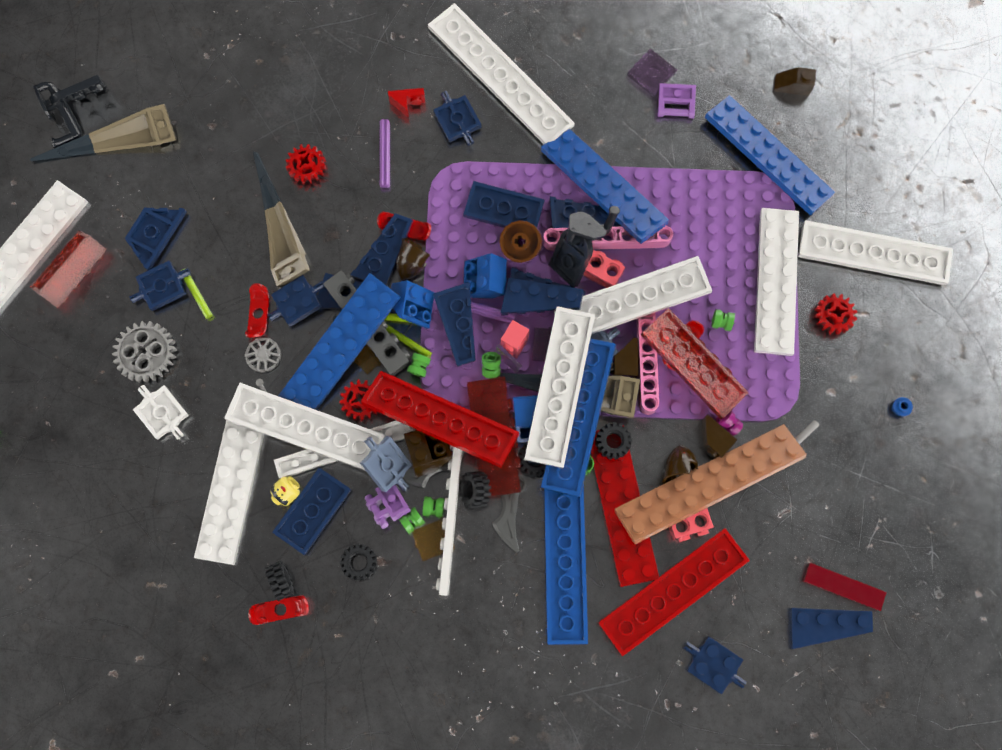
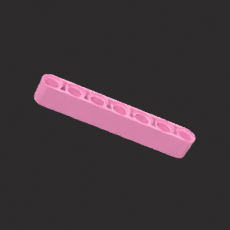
M665 226L640 244L623 227H612L611 231L605 235L610 236L612 240L607 241L604 238L592 240L593 250L665 248L673 238V230L669 226ZM550 228L546 230L543 236V246L545 249L554 251L561 234L568 228ZM664 234L668 239H662L659 235ZM623 235H627V236H629L631 239H630V240H624V239L622 238V236H623ZM554 237L556 241L549 242L547 238Z
M655 313L636 319L638 379H640L639 405L641 412L645 415H652L659 406ZM642 327L650 328L651 332L644 333ZM649 345L652 351L646 352L642 346ZM648 363L653 369L650 371L645 370L643 364ZM644 383H652L653 389H646ZM644 402H653L654 408H647Z

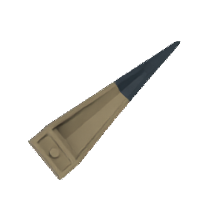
M161 104L146 108L99 130L37 155L30 160L37 161L155 146L176 141V137L166 106Z
M254 151L253 155L267 224L271 272L276 286L282 287L310 271L301 242L259 154Z
M501 373L499 377L494 379L539 392L542 374ZM609 376L600 412L634 418L640 379L625 376Z

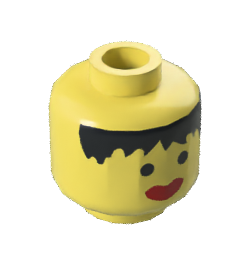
M292 477L280 478L270 489L272 501L276 505H290L300 494L299 483Z

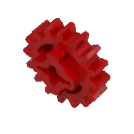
M301 144L299 150L294 147V153H288L290 159L285 160L287 163L286 169L290 177H294L296 182L301 179L302 184H305L306 180L310 184H312V179L318 181V175L323 176L322 169H326L324 164L326 160L323 157L322 151H318L316 146L311 149L309 144H307L306 148H303Z
M833 293L830 297L826 295L823 300L817 303L819 306L814 311L818 313L814 318L820 320L817 325H823L822 331L829 329V334L835 331L836 335H839L841 331L846 333L854 326L852 322H855L857 318L853 315L857 313V310L852 309L855 305L854 303H848L850 298L844 300L843 294L836 298L835 293ZM829 304L828 309L824 311L826 305ZM847 318L845 324L842 325L843 319Z
M358 379L355 385L351 381L350 388L344 387L346 393H340V397L343 400H340L339 403L340 405H345L341 408L342 412L348 411L346 417L353 416L355 422L357 418L364 422V417L371 420V414L377 415V411L369 409L357 400L358 398L362 399L366 392L359 389L368 391L370 388L368 380L361 384ZM352 393V394H353L352 399H350L349 402H348V398H349L350 394Z

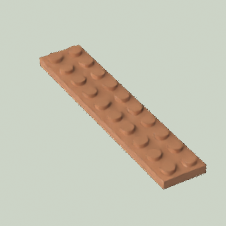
M783 424L727 452L722 458L717 457L699 466L698 469L691 470L690 474H683L615 508V513L634 544H637L806 458L807 454Z

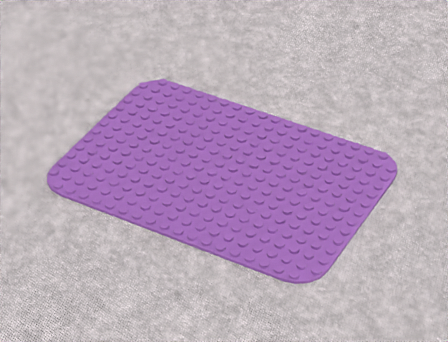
M466 161L453 163L437 174L432 181L428 198L427 223L431 224V233L426 240V252L430 256L426 260L427 265L424 270V288L436 293L464 284V262L490 253L507 259L506 288L508 279L511 278V267L525 273H532L540 278H547L553 282L570 286L548 265L554 251L545 249L543 242L542 249L534 259L523 263L513 262L501 251L499 242L500 235L504 230L503 227L463 217L473 181L545 199L537 227L541 232L543 240L545 231L552 228L550 196L556 197L559 200L571 199L573 202H590L592 205L599 206L555 164ZM611 166L669 219V223L666 226L673 230V238L665 248L600 249L599 251L605 253L606 257L612 260L616 259L625 266L624 273L617 284L699 256L712 288V293L655 312L659 406L652 415L642 413L639 405L638 389L634 417L702 420L708 414L716 420L720 413L730 409L735 414V418L740 421L764 422L776 420L788 413L797 401L800 389L797 284L794 355L755 353L754 341L761 208L795 211L793 199L765 173L758 171ZM664 234L659 235L662 239H668ZM623 235V236H622V238H623L624 240H630V239H631V238H630L629 236H627V235ZM610 236L603 237L607 241L612 240ZM554 237L547 238L549 242L556 241ZM520 238L518 240L519 245L525 244V240ZM598 262L590 263L593 267L600 266ZM612 270L607 271L608 275L610 276L616 275V273ZM585 276L582 277L578 287H575L584 289L586 291L585 295L605 289V287ZM504 296L493 299L471 298V302L500 310L504 300ZM434 299L430 328L421 327L420 345L432 352L430 364L426 367L427 373L425 378L420 377L422 389L473 412L514 413L513 397L538 395L539 392L497 379L485 378L482 375V355L487 352L500 354L501 373L543 374L555 317L554 311H545V313L526 312V314L514 313L516 315L515 322L529 329V339L517 359L505 356L500 349L501 338L510 323L472 313L476 361L457 367ZM715 309L722 310L723 313H735L731 332L725 331L720 327L718 329L711 327ZM636 319L615 326L620 331V334L614 337L612 342L616 344L615 348L620 351L633 338H637ZM695 320L700 322L704 327V333L696 342L679 370L673 371L668 369L662 359L680 331L689 321ZM612 327V328H609V329H606V330H603V331H605L606 333H608V332H610L611 330H613L615 327ZM642 327L644 333L651 332L650 328ZM678 342L676 348L679 352L683 353L686 351L687 346L683 342ZM649 345L642 346L644 351H652ZM643 364L645 370L650 371L653 369L650 364ZM644 383L646 389H653L652 383ZM644 402L647 408H654L653 402ZM600 412V415H599V416L622 417V416H617V415H610V414L603 413V412Z

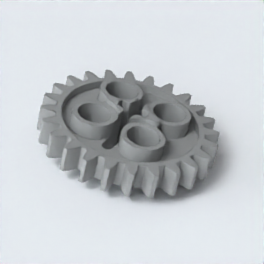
M141 321L140 327L133 323L134 329H130L127 326L126 334L120 332L122 339H115L119 342V345L113 346L117 350V352L112 353L117 358L113 362L118 365L117 370L122 371L121 374L125 377L128 376V379L131 381L135 379V381L140 383L143 378V381L148 383L149 377L156 381V375L163 377V370L169 372L167 365H174L170 359L176 358L172 354V352L177 351L172 346L176 342L171 339L172 335L167 333V329L161 328L158 323L154 326L149 321L146 326ZM147 336V340L141 343L142 337ZM158 347H162L161 351L155 354V350ZM134 350V354L128 357V353ZM148 361V366L142 369L143 363Z

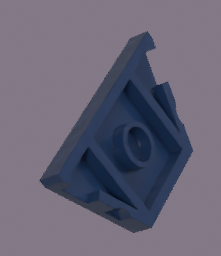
M144 207L126 235L125 240L147 271L152 269L187 213L185 209L169 210L168 208L154 209Z

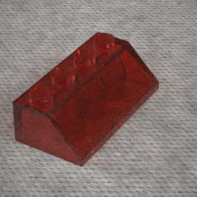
M78 230L30 288L58 308L59 305H63L68 300L70 292L72 290L75 291L80 286L81 279L92 272V266L103 259L105 256L104 252L107 249L90 235Z

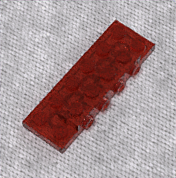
M669 308L640 334L720 419H723L749 393L732 375L731 370L724 367L719 358L714 353H711L706 348L705 343L698 339L692 333L691 328L685 325Z
M505 376L467 382L471 411L511 429H516L514 417L511 418L510 410H513L512 399L508 398ZM516 440L501 468L476 457L478 471H483L484 474H487V479L490 480L488 485L491 486V489H489L491 496L488 497L521 493L518 468H521L520 456H516L518 440Z

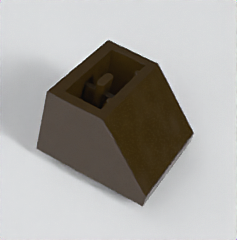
M419 430L404 434L416 478L436 472L452 459L447 443Z

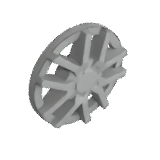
M256 338L249 343L245 352V359L252 370L266 373L275 369L279 364L281 350L278 344L270 338ZM266 341L265 344L262 346L260 342ZM256 343H258V345L260 346V348L255 349V347H254L253 345H255ZM269 343H272L273 345L267 349ZM251 348L255 351V352L249 353V351H250ZM275 348L277 349V353H273L272 351ZM255 356V359L249 361V357ZM271 356H276L277 360H272ZM257 362V368H255L251 364ZM268 362L273 363V365L268 368ZM261 363H264V369H260Z

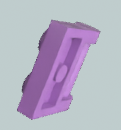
M660 83L657 117L685 116L688 119H694L696 85ZM664 104H683L689 105V108H664Z

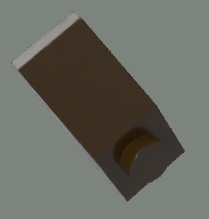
M797 67L776 73L773 91L809 96L815 86L816 69Z
M633 338L614 356L609 372L613 376L637 378L638 338Z
M708 414L702 419L704 448L707 450L706 453L713 459L717 457L722 458L735 444L737 439Z

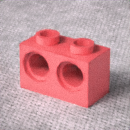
M593 250L592 257L583 276L608 288L619 282L624 273L625 266L616 259L612 260L606 257V254L602 251ZM598 262L600 266L593 267L590 263ZM612 270L616 273V275L610 276L608 275L607 271Z
M512 320L501 338L500 349L502 353L509 358L514 357L517 359L529 339V329Z
M706 508L680 521L685 525L684 532H679L676 529V524L670 526L669 530L672 540L678 539L679 542L691 539L690 535L697 533L698 537L709 534V530L714 527ZM696 517L703 519L704 525L702 527L696 525Z

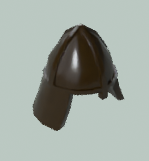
M402 237L396 262L397 272L401 280L411 279L419 275L427 265L426 260L430 256L429 253L422 250L421 245Z
M681 444L673 449L667 459L663 484L683 474H690V471L695 468L698 469L696 456L689 448Z

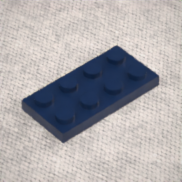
M473 181L463 217L503 228L511 222L519 220L527 221L538 227L545 199Z
M319 467L272 533L303 555H306L352 490Z

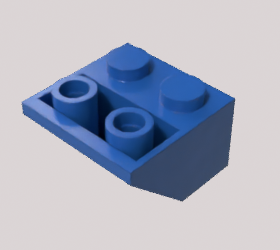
M490 253L464 262V283L470 282L471 298L493 299L505 295L507 259Z
M408 280L392 283L391 289L401 296L393 307L398 317L429 329L434 301L433 293L435 292Z
M538 395L513 397L515 430L519 432L517 443L528 442Z

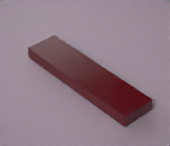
M808 563L802 581L877 611L882 610L887 593L813 563Z

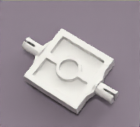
M142 385L141 388L139 387L138 391L144 399L133 411L157 440L168 432H172L177 440L183 437L184 434L177 426L189 414L168 388L163 385L157 391L150 393L145 385Z

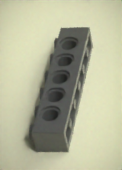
M342 270L323 283L341 309L345 307L356 292V288L353 286L354 279L349 273L345 275ZM345 289H351L349 296H342ZM383 321L367 344L389 374L395 376L411 364L408 360L411 356L405 348H399L397 343L400 341L394 333H388L386 328L389 326ZM383 333L385 335L383 341L376 342V335ZM390 348L396 349L393 357H387V351Z

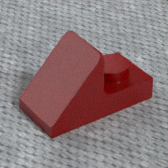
M424 88L388 91L390 104L407 117H409L408 105L426 103Z

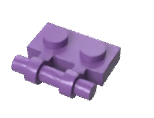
M393 485L387 492H382L377 487L375 490L378 495L374 498L371 494L365 496L367 508L373 512L375 522L382 529L388 527L389 524L386 519L391 516L393 521H396L411 511L396 485ZM381 503H383L386 507L383 510H380L379 505Z

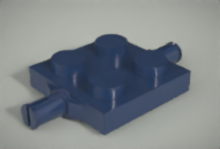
M447 91L442 92L440 95L445 103L433 109V113L449 142L464 137L467 145L471 146L474 144V141L470 134L482 128V124L466 95L458 99H451Z
M169 260L135 277L139 284V292L129 296L132 303L144 299L149 309L154 311L186 295L182 286V279L192 274L189 268L177 272Z
M301 275L271 294L277 309L268 314L269 319L273 321L282 316L291 327L322 308L317 293L326 288L323 284L324 282L321 281L312 286L308 283L306 277Z
M709 636L698 648L688 641L686 642V645L692 649L685 645L683 649L693 655L692 661L686 669L688 672L720 694H723L726 687L732 682L742 689L744 688L743 684L746 685L747 681L737 675L738 668L743 662L742 658Z

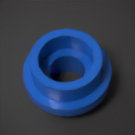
M900 397L893 402V411L899 416H907L913 410L912 402L908 398ZM901 403L905 404L906 409L901 408Z

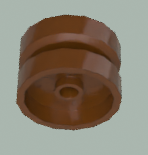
M519 220L511 222L504 228L500 235L499 243L501 251L508 259L513 262L523 263L531 261L539 254L542 249L543 240L541 232L535 225ZM520 238L524 239L525 244L519 245L518 240Z

